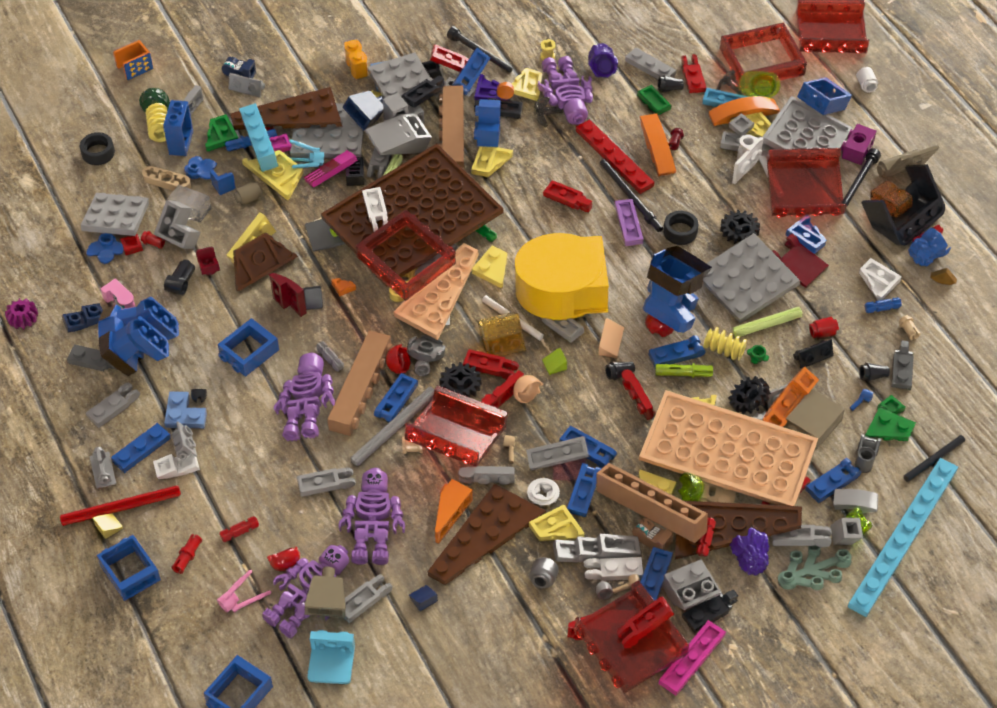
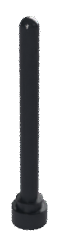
M452 26L448 30L447 38L450 40L460 41L472 50L479 48L490 57L491 62L509 73L513 71L512 66L464 37L460 29Z
M871 148L866 153V162L841 203L843 207L849 205L872 164L877 163L881 158L879 150Z

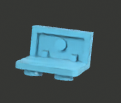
M325 630L311 631L308 681L349 684L355 652L354 634L344 631L339 633L327 632Z

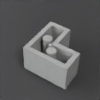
M399 93L383 98L384 121L401 114H417L421 122L425 124L424 111L419 105L415 108L411 107L403 100Z
M166 200L154 235L183 249H195L201 232L186 225L192 210L191 207L178 201Z

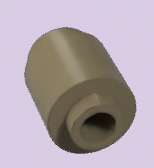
M252 182L236 188L234 193L236 202H240L241 205L255 201L258 197L262 196L259 185Z

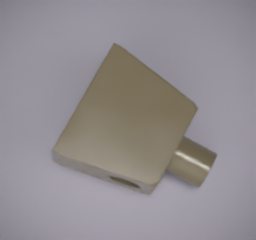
M323 567L322 576L315 575L312 577L305 601V615L345 618L346 604L343 578L334 577L335 569L333 567Z

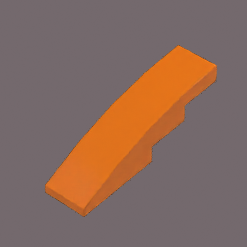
M657 113L640 116L647 149L650 150L652 162L655 163L658 176L675 174L676 168Z

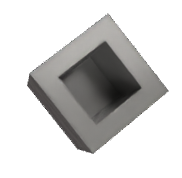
M840 518L830 525L833 545H853L863 538L860 518Z

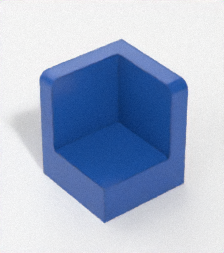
M213 169L210 170L212 185L219 195L236 189L232 172L218 176Z

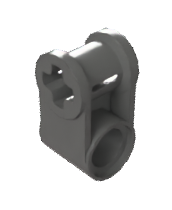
M865 434L861 435L855 467L861 470L862 473L872 470L879 450L880 438L876 440L865 437Z

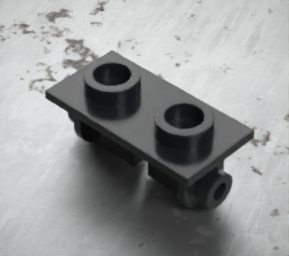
M832 339L821 340L819 343L810 346V348L796 350L793 357L796 361L799 360L800 369L834 356Z

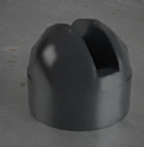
M191 389V398L194 402L197 403V398H200L201 403L205 401L207 397L206 389Z

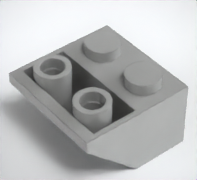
M701 559L664 574V591L672 604L683 610L722 593Z

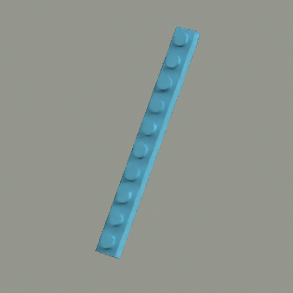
M942 458L938 460L853 595L848 608L865 617L868 616L956 474L958 466Z

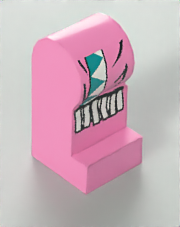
M116 278L100 288L103 299L107 303L113 301L122 309L136 307L132 293Z

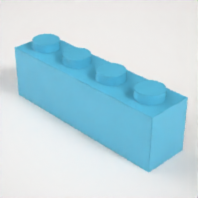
M256 103L239 108L261 171L264 172L279 167Z

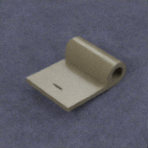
M935 145L923 150L916 149L880 161L877 166V172L883 178L905 172V166L925 164L939 149V146Z

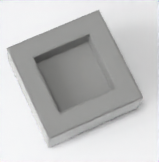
M741 113L729 123V128L742 137L754 128V122Z

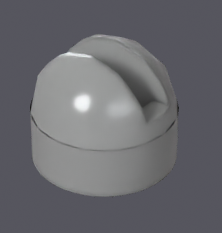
M418 360L415 363V373L419 376L429 374L430 364L426 361Z
M601 581L596 585L597 597L605 600L613 595L610 583Z

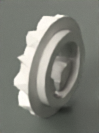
M539 478L530 483L527 494L528 499L533 504H538L542 507L543 505L550 506L553 502L556 503L560 490L553 480ZM540 488L547 493L546 497L540 494Z

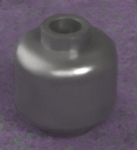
M538 558L532 565L529 579L538 588H549L556 580L559 572L558 566L552 559Z

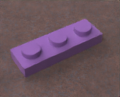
M633 199L615 201V210L625 246L643 244L644 239Z

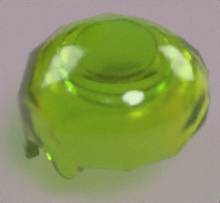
M689 472L683 473L679 478L682 488L678 489L682 500L700 501L705 489L702 479Z

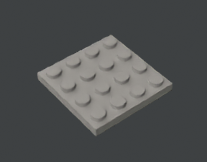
M791 96L762 138L764 144L824 174L853 127L827 114L822 115L806 103Z
M336 103L343 127H336L335 124L327 125V127L311 125L309 128H293L292 140L314 148H320V152H324V158L333 159L346 150L353 153L356 157H361L364 131L342 108L344 103ZM291 143V158H309V154L313 153L311 150Z
M755 233L709 261L707 264L712 269L703 278V284L739 323H742L800 285V280Z

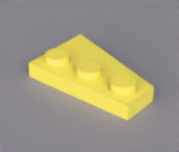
M259 212L226 256L233 264V250L263 233H268L272 236L276 232L264 214Z

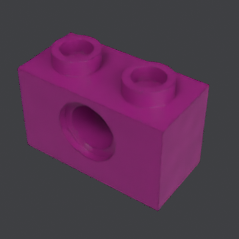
M857 124L854 130H850L847 137L848 140H844L842 144V158L862 165L866 153L874 144L877 130Z

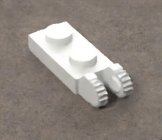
M381 188L362 190L373 232L378 233L376 221L383 220V228L385 231H388V215Z
M641 557L603 558L600 560L592 558L584 560V567L593 569L585 572V578L588 580H628V577L632 574H638L639 579H642L643 576Z

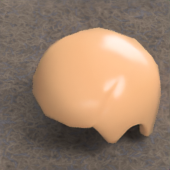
M524 375L516 381L513 395L520 403H528L537 394L541 393L539 386H542L543 383L532 375Z

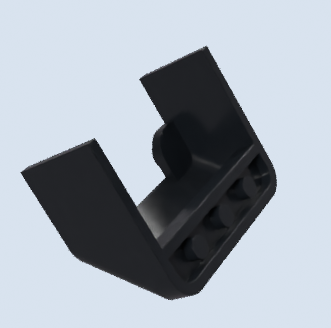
M928 164L905 166L912 182L905 189V197L908 203L892 216L884 200H863L861 202L872 228L898 246L908 245L913 238L920 235L945 213V203Z

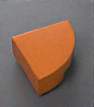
M341 278L331 280L339 297L356 290V285L350 280H341Z

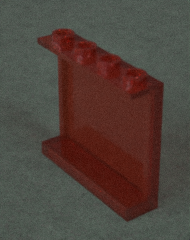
M798 0L796 16L800 52L867 53L869 39L866 37L863 13L865 0Z
M841 149L769 150L766 159L772 216L786 217L787 215L802 217L805 215L822 216L824 214H831L832 216L844 214L847 204H841L843 201L839 163Z
M437 385L434 389L433 400L413 424H406L404 439L477 467L506 428L508 412Z
M639 580L631 584V591L583 620H580L579 617L575 618V634L579 639L582 638L586 642V647L590 654L598 658L604 672L608 671L615 687L620 688L624 694L686 656L689 650V643L670 619L638 640L636 645L628 649L623 647V639L618 638L616 634L619 628L654 602V599Z

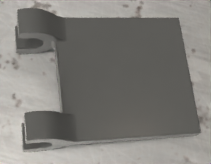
M323 219L305 224L313 252L345 244L339 236H332L330 227Z

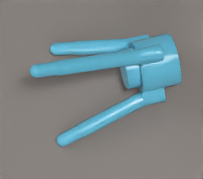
M289 140L292 144L313 151V153L309 154V158L289 157L294 162H309L292 165L293 169L323 165L324 152H320V148Z

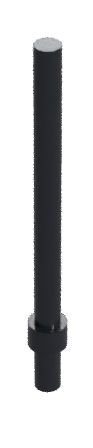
M602 159L600 165L627 197L633 199L634 205L643 214L644 220L649 225H652L657 232H661L663 227L657 221L654 213L644 206L605 159Z

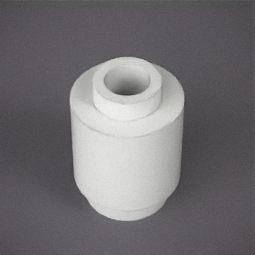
M869 67L861 68L857 72L856 77L862 90L867 93L875 91L878 87V81L873 70Z

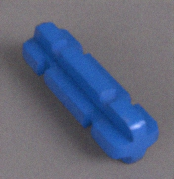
M897 297L867 302L864 307L866 313H873L874 311L879 312L891 310V308H900L902 302Z

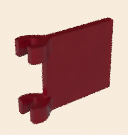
M791 233L786 238L788 241L784 244L791 250L782 258L775 250H772V252L800 280V284L806 288L829 265L804 247L798 238Z

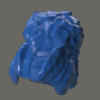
M929 228L922 234V237L916 238L911 243L908 251L916 264L928 266L934 259L946 256L951 247L946 250L948 245L941 233L934 228Z

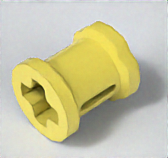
M548 39L541 42V60L548 57L555 59L554 49L556 45L553 40Z

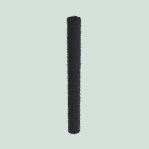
M959 435L903 476L906 482L911 481L940 458H943L965 442L964 436Z

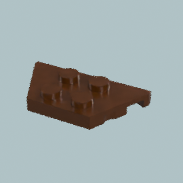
M263 233L233 250L236 291L244 289L298 257L297 254L285 248V245L274 240L268 233Z

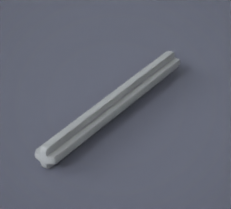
M428 387L352 455L351 462L355 466H359L436 397V390Z

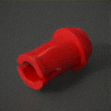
M144 231L141 235V241L145 245L150 244L159 249H162L165 245L166 240L152 234L151 231Z

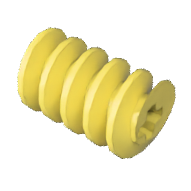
M155 103L150 105L145 112L148 135L155 142H165L166 137L163 124L167 114V107L161 103Z
M718 327L714 331H711L712 329L710 328L705 337L703 347H710L711 351L717 349L718 354L724 352L725 357L731 355L732 360L738 358L739 361L745 351L747 339L740 343V336L733 340V333L726 337V330L719 334Z

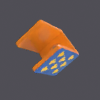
M140 40L113 52L116 67L118 69L124 68L127 80L153 69L151 54Z

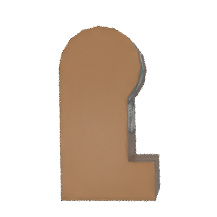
M642 518L632 530L633 536H637L638 540L650 549L656 547L666 551L672 544L674 532L667 528L663 530L647 518Z

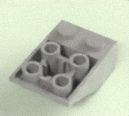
M401 114L365 130L380 155L422 153L426 150L432 138L417 114Z

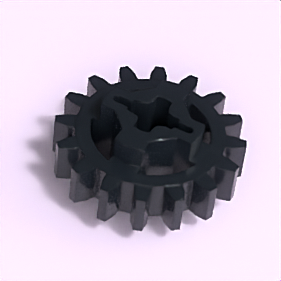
M739 210L736 213L730 211V215L725 214L724 219L721 220L720 232H723L722 236L727 237L728 242L734 240V244L753 233L759 236L760 223H758L757 217L753 218V213L748 215L746 210L743 213H740Z
M459 362L458 366L452 363V368L445 367V372H441L439 381L441 392H445L446 397L451 395L452 400L458 397L459 401H462L463 397L470 400V395L476 396V391H480L482 381L480 372H476L475 366L469 368V363L462 366V363Z
M755 376L752 380L750 377H747L746 381L740 380V385H734L736 389L731 390V396L728 397L730 405L737 413L741 412L744 415L748 411L749 414H752L753 410L759 411L760 405L765 406L764 401L770 399L768 395L771 394V391L769 390V385L762 377L758 379Z

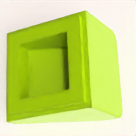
M561 348L556 349L542 359L549 375L567 370V360Z

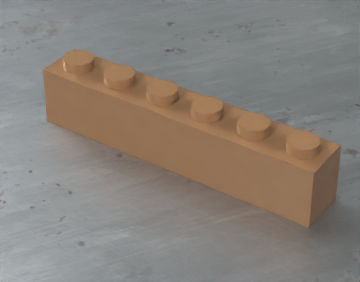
M463 86L442 87V93H439V103H442V105H439V116H442V118H439V128H442V130H439V141H442V143H439V146L464 169Z
M368 331L327 419L329 431L351 436L354 429L358 428L359 417L365 413L366 402L368 399H371L373 387L379 382L380 371L385 369L387 352L393 347L390 335Z
M610 463L596 473L598 493L693 543L697 542L707 532L708 513Z

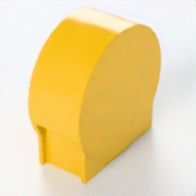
M553 233L536 237L520 248L515 258V291L517 300L525 310L535 316L551 320L574 319L590 313H608L609 285L602 236L580 237L573 234Z

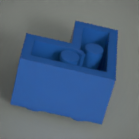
M480 99L479 106L475 107V116H478V122L475 121L474 140H477V146L498 147L501 100Z

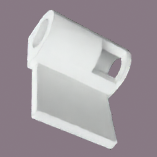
M743 135L740 138L737 161L734 166L733 184H736L759 160L762 155V137L758 139L752 135Z

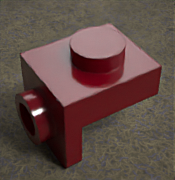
M213 246L195 251L202 275H213L220 271Z

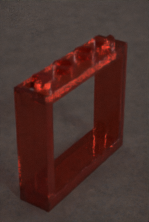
M784 22L721 36L720 50L741 89L805 75L807 62ZM779 39L791 59L790 62L744 72L732 49Z
M404 210L355 246L356 257L405 301L456 264L455 250L451 246H447L440 236L432 233L427 225H423L414 214H410L407 210ZM406 225L442 256L408 282H405L371 251Z

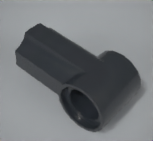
M184 259L180 261L173 274L166 277L164 290L183 296L187 291L188 281L195 271V265L189 260Z

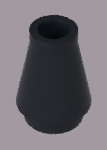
M666 75L658 78V90L662 92L683 90V79Z
M633 361L610 362L605 366L606 376L609 380L613 379L615 381L622 378V372L630 369L632 372H635Z
M865 363L860 365L859 368L860 379L866 382L889 377L890 374L888 366Z

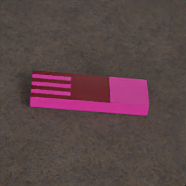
M346 150L304 176V179L314 188L358 160L353 153Z

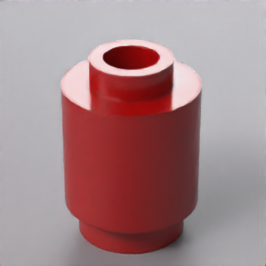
M827 317L813 321V323L809 324V330L813 339H821L836 335L839 325L836 319Z

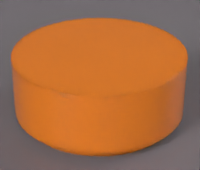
M509 82L500 83L497 86L498 97L501 99L512 98L514 86Z

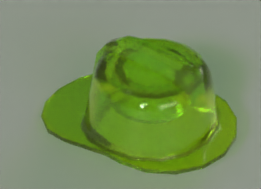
M748 71L739 80L741 92L748 97L761 96L771 98L778 93L781 85L777 75L767 71Z

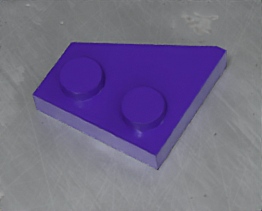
M480 74L474 101H480V99L488 100L489 98L501 99L497 95V86L500 83L495 80L489 81L485 79V75Z

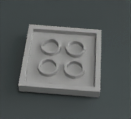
M415 52L368 67V72L383 98L399 93L402 97V94L426 79L431 80Z
M96 193L81 223V231L135 236L149 206V198Z

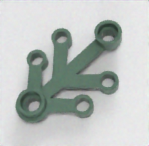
M816 545L808 546L809 555L804 568L796 571L798 564L803 561V555L800 551H792L790 553L788 569L778 575V583L786 590L794 589L797 585L810 587L813 590H821L824 587V580H829L832 583L842 581V572L840 570L833 569L830 572L821 570L834 565L840 568H847L851 565L852 556L848 550L840 549L834 557L815 564L817 557L821 554V547ZM810 576V577H813V578L810 580V579H806V578H804V577Z

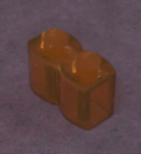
M884 181L870 191V200H884L891 216L898 217L912 207V196L907 191L899 189L890 181Z

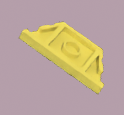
M280 150L274 151L279 167L264 172L261 171L257 159L249 161L248 158L242 159V163L246 168L286 200L290 199L303 175V168L293 169L292 165L298 164Z

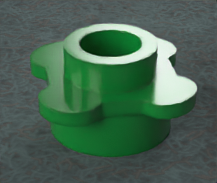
M755 345L747 350V355L751 357V363L753 364L769 360L765 347L761 345Z

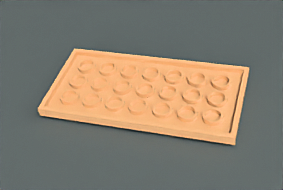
M665 390L639 455V460L772 504L795 506L818 438Z

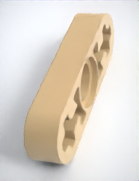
M154 166L145 167L142 171L143 179L148 184L179 193H186L191 189L190 178L186 175ZM166 177L171 178L170 181H162Z

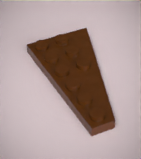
M331 87L257 106L264 126L273 129V126H282V129L309 128L311 125L327 127V125L335 124L336 127H343ZM240 111L230 113L234 130H246Z
M494 484L427 571L428 576L443 585L448 584L464 573L465 569L473 563L477 564L481 561L483 556L497 550L514 538L515 534L522 529H527L529 522L546 514V510Z
M684 501L708 513V518H713L716 521L715 528L712 529L714 533L711 545L708 547L709 551L729 547L736 536H747L749 528L764 532L769 537L801 529L802 506ZM676 534L675 560L696 555L697 546L700 545L698 543L699 540L693 543Z

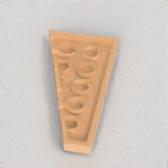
M463 243L393 312L394 317L438 340L479 256L478 250Z

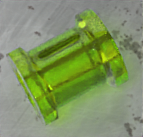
M860 508L852 510L846 516V518H860L862 534H865L873 526L863 516Z

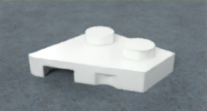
M872 258L860 268L859 272L878 301L883 300L901 281L902 277Z

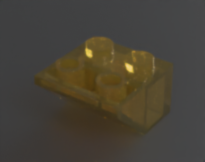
M510 312L477 320L486 353L502 357L526 351L518 313Z

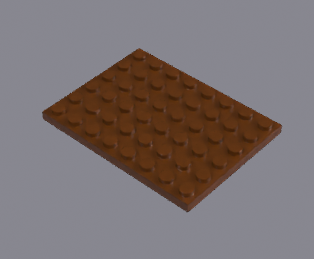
M436 143L321 213V218L387 287L503 214V208ZM380 187L388 215L389 230L385 231L383 220L376 221L378 233H374L372 223L369 221L362 190Z

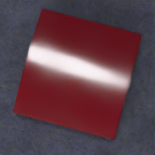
M276 273L269 274L273 299L283 309L290 306L300 317L307 314L304 289L285 276Z

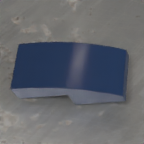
M100 303L81 306L80 312L63 314L62 320L67 333L79 331L97 324L103 312Z

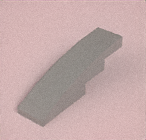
M599 534L597 538L577 537L575 541L555 540L553 543L556 562H584L585 559L592 558L600 560L603 558H628L641 555L637 536Z

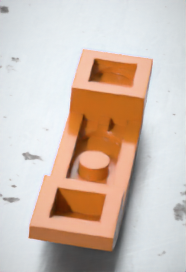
M753 96L726 102L713 108L708 114L713 125L716 126L730 123L731 118L737 117L741 113L749 115L761 112L764 116L779 114L780 110L774 99Z
M803 367L776 398L762 421L784 427L787 423L786 417L801 402L804 396L809 394L819 379L806 367Z

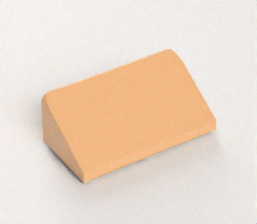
M608 318L605 320L598 355L617 358L624 327Z

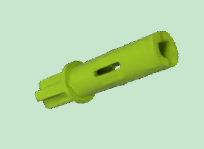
M692 363V365L656 364L655 376L712 377L713 366L695 365V363Z

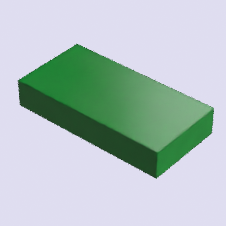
M652 85L637 92V96L657 115L671 110V104Z

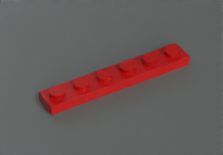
M590 119L576 126V132L639 194L654 187V181Z

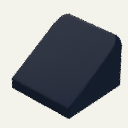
M427 585L409 594L410 599L419 611L438 602L436 592Z

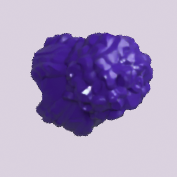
M600 43L591 47L588 55V64L596 77L608 78L616 73L618 59L614 56L612 48L605 43Z
M749 528L747 536L738 535L730 543L732 553L737 556L741 570L748 575L754 576L766 570V567L769 565L767 553L769 551V543L766 533Z

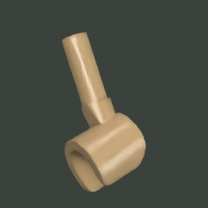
M505 435L503 446L509 447V463H513L515 437Z
M630 575L628 583L614 588L613 593L616 594L626 589L638 590L640 584L639 575Z

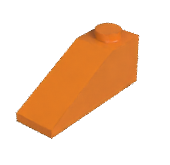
M454 479L445 484L440 491L435 527V542L438 544L473 501L472 489Z

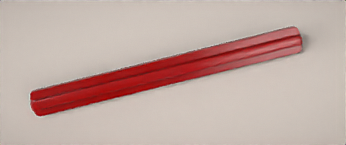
M176 485L60 515V521L65 526L93 519L96 516L116 513L178 497L181 495L180 488Z

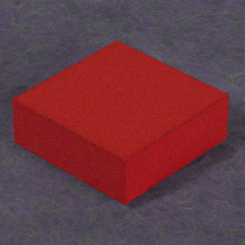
M138 234L120 239L126 256L143 251Z

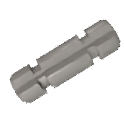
M324 341L317 343L316 350L322 354L323 358L337 372L342 370L344 363L337 359L338 356Z

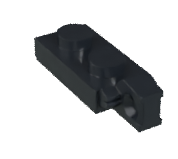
M439 75L433 80L426 79L402 94L403 100L411 107H417L441 91L442 87L445 86L444 78Z
M494 98L488 99L501 100L500 117L521 119L523 102ZM475 100L474 112L475 107L479 106V100Z
M734 589L724 595L721 593V595L704 601L682 613V618L691 630L696 633L701 630L708 620L713 623L727 615L729 610L732 609V605L738 601L739 595Z

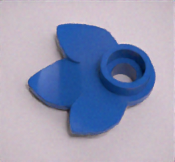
M195 156L188 161L184 172L190 179H197L199 177L211 179L210 170L215 169L217 163L211 159L203 160L200 156Z
M102 233L98 241L89 245L86 253L87 256H98V260L102 264H107L113 260L114 254H123L124 249L122 243L116 241L115 236L109 233Z

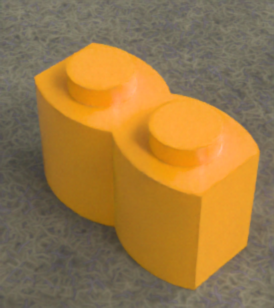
M357 39L345 42V58L347 65L350 67L351 75L355 79L367 77V56L362 51L361 43Z

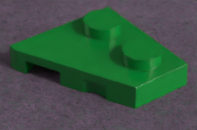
M227 114L210 119L207 133L208 139L205 144L207 152L224 147L227 141L238 139Z
M879 407L865 437L882 438L883 441H908L916 422Z

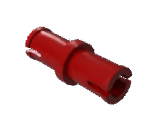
M191 534L185 546L181 547L179 556L171 567L174 572L183 574L189 561L194 559L195 552L202 543L200 536Z

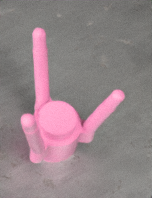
M249 570L227 592L219 597L217 602L225 612L228 613L232 610L235 613L240 608L270 595L271 591L264 592L237 604L239 598L234 592L250 576L252 570Z

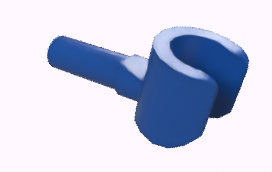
M863 389L858 400L850 406V410L853 411L863 400L870 403L874 392Z

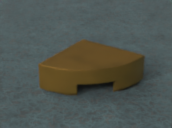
M948 268L931 272L930 278L940 284L953 285L957 282V278Z

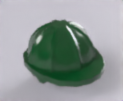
M148 88L142 92L139 103L144 112H146L150 105L155 103L165 105L168 111L170 100L167 93L162 89Z

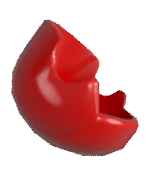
M650 314L646 316L645 326L651 334L658 333L661 337H666L674 331V329Z
M402 344L393 346L386 355L388 368L396 374H405L411 364L407 348L401 347Z
M297 547L288 548L282 552L267 556V559L274 570L285 572L289 567L292 568L296 565V562L300 559V552Z

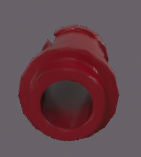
M674 128L670 133L671 138L668 143L670 150H677L679 148L680 141L684 137L683 130L680 128Z

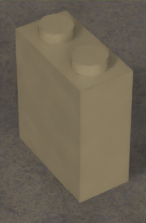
M812 389L786 417L787 423L784 425V428L818 438L815 448L817 450L842 421L845 408Z

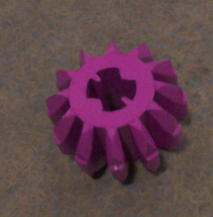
M19 298L16 302L12 301L11 305H6L5 317L8 324L14 326L16 330L20 327L23 330L26 326L32 327V323L37 322L38 310L33 301H29L27 298L22 301Z

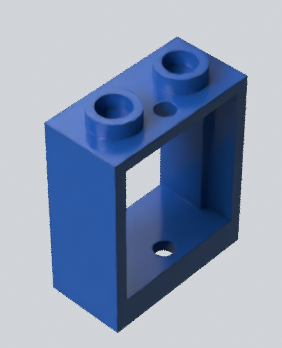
M826 77L804 82L797 98L822 115L845 110L852 97L850 93Z
M171 100L163 124L169 155L187 156L193 135L188 101Z
M252 318L217 344L220 359L223 362H228L237 373L240 372L245 377L279 351L278 338ZM251 336L262 346L243 360L232 349Z
M134 535L122 539L116 545L104 549L97 555L100 567L124 601L161 580L157 567ZM135 552L146 568L120 582L109 566Z
M237 655L204 692L205 704L208 708H231L217 698L239 674L258 687L240 708H255L273 688L271 677Z

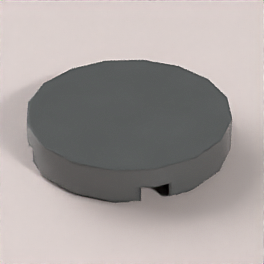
M422 335V338L415 336L409 340L407 351L409 355L417 360L433 362L444 357L446 347L442 345L443 342L440 339L436 340L431 336Z

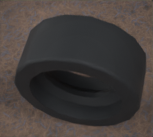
M95 132L88 134L80 141L79 147L82 158L88 164L102 165L114 157L113 141L108 134ZM95 145L107 146L105 150L98 153L88 152V149Z
M687 211L671 212L664 221V236L673 244L686 245L692 243L698 234V219ZM676 223H683L690 226L691 230L677 232L670 226Z

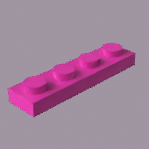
M708 620L659 679L658 684L677 696L725 637L726 631Z

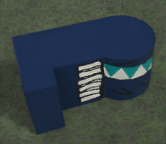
M228 57L221 70L228 77L232 73L253 79L256 74L255 60L248 59L243 61L235 57Z

